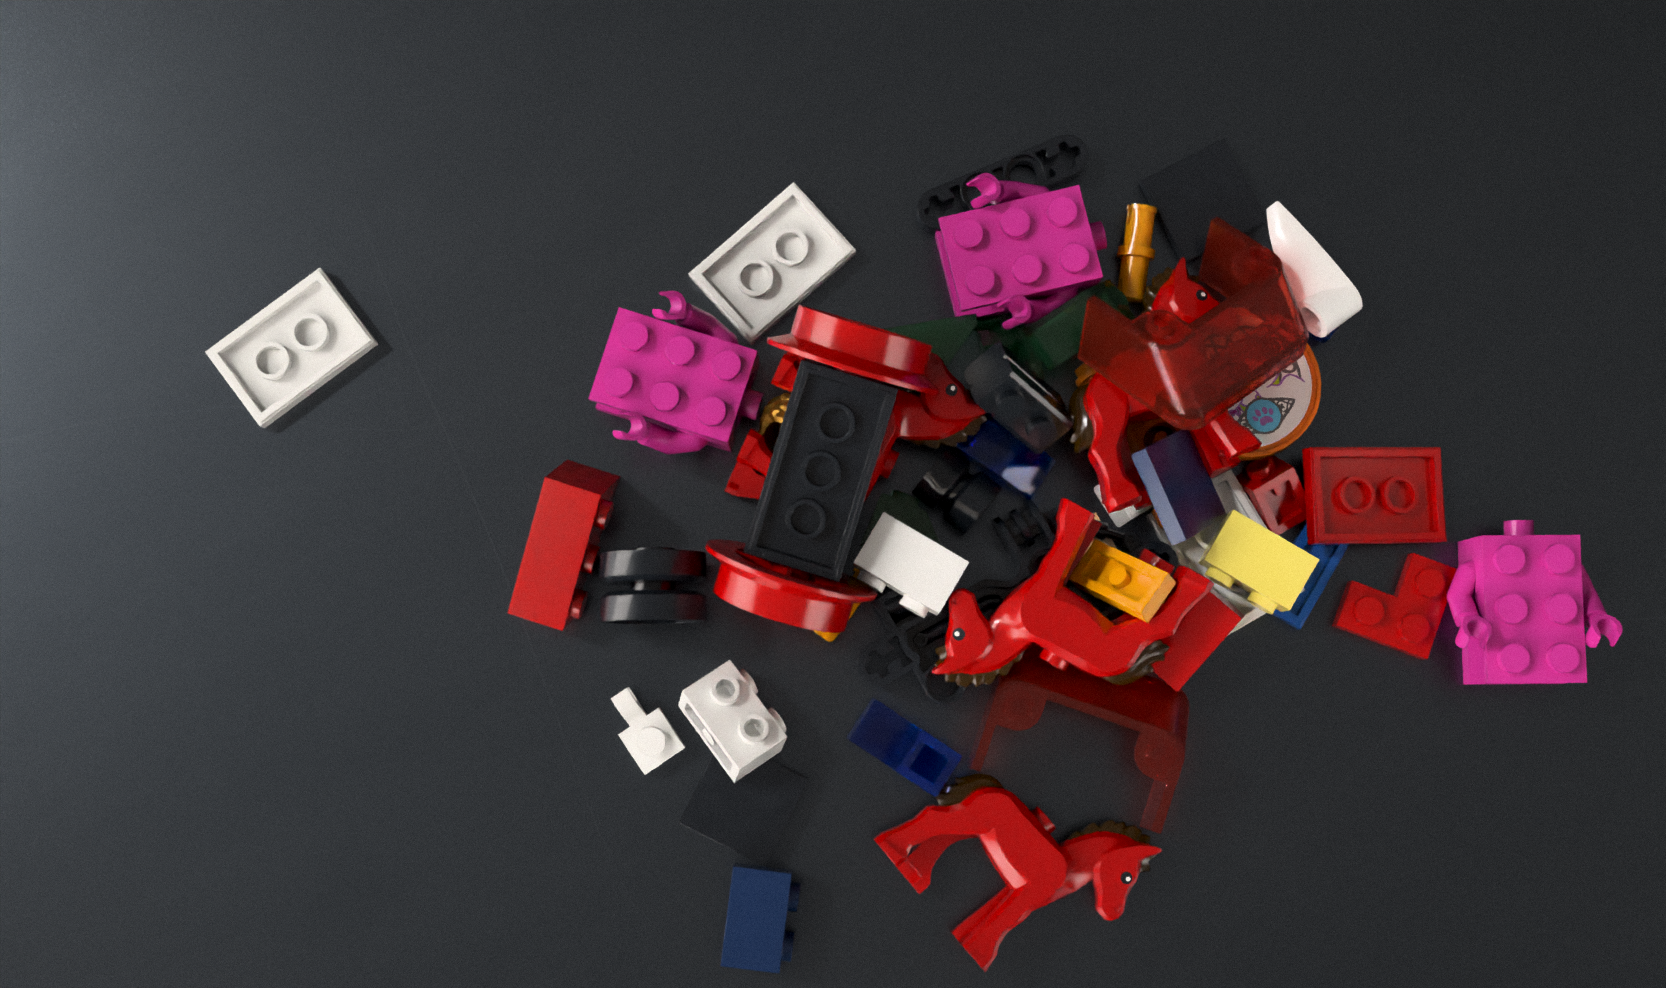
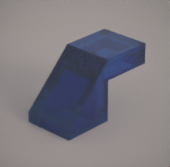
M985 413L988 421L981 425L977 435L967 436L966 442H959L953 448L966 457L968 462L991 471L1017 495L1027 500L1031 499L1056 461L1045 451L1035 454L996 421L991 413Z
M874 698L871 699L846 737L934 797L938 796L963 757Z

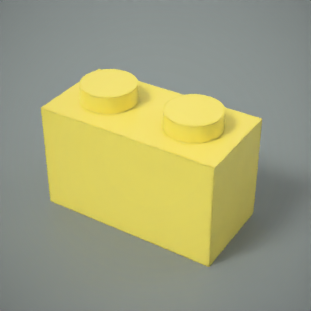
M1233 509L1224 517L1198 563L1207 568L1204 575L1208 579L1229 590L1233 584L1250 593L1247 598L1249 603L1272 615L1275 609L1285 612L1292 608L1320 559Z

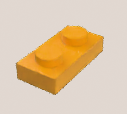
M1096 539L1069 578L1076 588L1147 623L1150 622L1176 584L1169 573Z

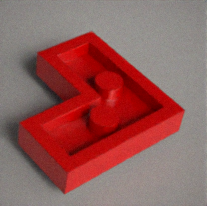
M1410 553L1407 555L1394 595L1353 580L1348 581L1332 626L1418 659H1428L1448 602L1446 595L1457 569L1419 554Z

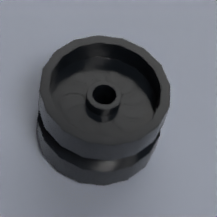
M640 547L632 548L631 550L600 553V579L607 584L630 586V590L608 592L600 598V623L684 624L706 622L707 596L698 591L676 590V585L696 584L706 578V553L692 550H675V548Z

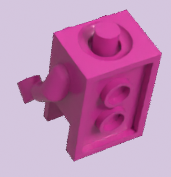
M982 173L966 183L967 187L975 186L981 193V196L970 202L971 206L975 209L938 219L941 231L935 233V239L957 325L1011 313L1012 318L1002 323L1005 330H1010L1022 323L1051 322L1076 303L1078 296L1093 293L1103 278L1097 250L1107 248L1105 230L1101 221L1089 223L1079 185L1050 191L1045 186L1018 181L997 180L990 173ZM988 203L994 204V205H991V206L983 207V206L987 205Z
M678 291L659 292V295L669 299L671 308L668 313L662 309H652V314L655 318L619 307L588 398L590 401L597 402L595 408L598 411L631 422V429L628 433L613 430V436L618 440H637L639 444L667 455L700 451L706 445L732 453L743 416L757 420L763 403L764 393L752 389L760 367L758 351L739 345L737 336L712 314L690 303H686L685 298ZM662 320H675L678 325H674Z
M1509 520L1503 522L1504 535H1481L1457 542L1458 568L1446 598L1454 622L1460 628L1455 637V643L1458 647L1462 648L1463 685L1587 683L1585 643L1591 648H1596L1602 634L1608 638L1610 646L1615 647L1623 632L1620 621L1613 616L1607 615L1600 597L1584 565L1581 563L1580 535H1534V520ZM1585 626H1586L1587 628H1589L1588 631H1587V633H1586V635H1585Z

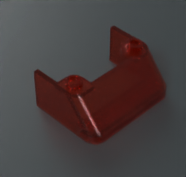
M1215 217L1210 222L1198 277L1199 280L1225 296L1226 300L1188 324L1167 310L1148 311L1131 321L1094 295L1087 299L1077 357L1166 422L1183 430L1203 428L1300 359L1305 352L1309 338L1307 326L1281 259L1270 249L1256 242L1219 217Z
M1032 643L1025 650L1019 663H1014L1006 676L999 675L995 679L966 767L981 772L996 725L1015 731L1026 730L1038 722L1046 700L1139 731L1134 748V760L1136 766L1144 775L1154 779L1139 827L1161 834L1185 759L1190 710L1186 694L1181 689L1176 692L1166 682L1147 675L1132 683L1117 685L1101 677L1085 673L1070 664L1064 672L1039 658L1043 649Z

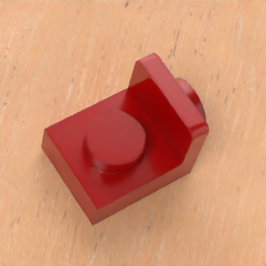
M1273 455L1252 461L1246 466L1244 472L1235 476L1243 490L1248 493L1254 508L1268 530L1280 535L1306 520L1305 491L1294 467Z

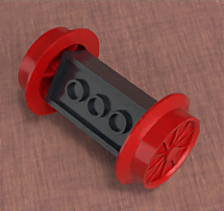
M798 305L790 334L768 337L766 342L774 347L805 358L801 360L747 541L743 543L712 539L707 541L705 548L721 563L713 592L719 598L743 610L774 621L809 630L840 633L846 629L853 603L873 601L877 596L875 589L862 583L857 578L843 573V569L898 393V386L933 395H939L940 389L924 375L932 345L845 317Z

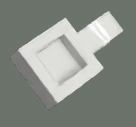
M630 687L611 698L617 710L630 726L618 735L644 775L686 747L661 708L659 707L647 715Z

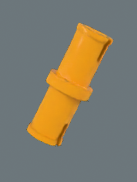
M1128 204L1126 208L1127 217L1123 245L1118 246L1117 257L1121 258L1115 299L1141 303L1142 296L1146 291L1149 262L1154 261L1155 250L1151 248L1157 208L1146 204Z

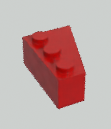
M568 459L545 476L508 614L561 631L567 627L573 618H581L588 599V592L584 591L583 588L588 574L592 575L597 566L601 547L598 546L603 529H606L611 518L614 506L612 501L621 476Z

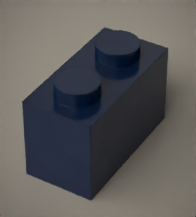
M741 863L734 864L720 966L779 974L781 961L791 962L795 932L785 931L787 912H797L801 885L798 882H791L793 870Z

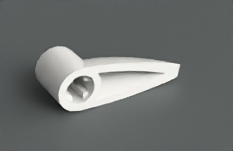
M1277 200L1266 209L1269 236L1277 264L1289 289L1298 302L1296 310L1302 324L1313 335L1320 338L1325 337L1362 309V298L1353 283L1328 253Z

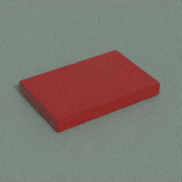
M1309 447L1302 449L1308 545L1447 542L1441 447Z

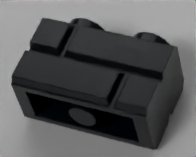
M1001 342L992 345L966 367L964 376L971 387L970 391L974 402L987 413H991L996 421L1035 454L1042 453L1068 432L1073 425L1061 395Z

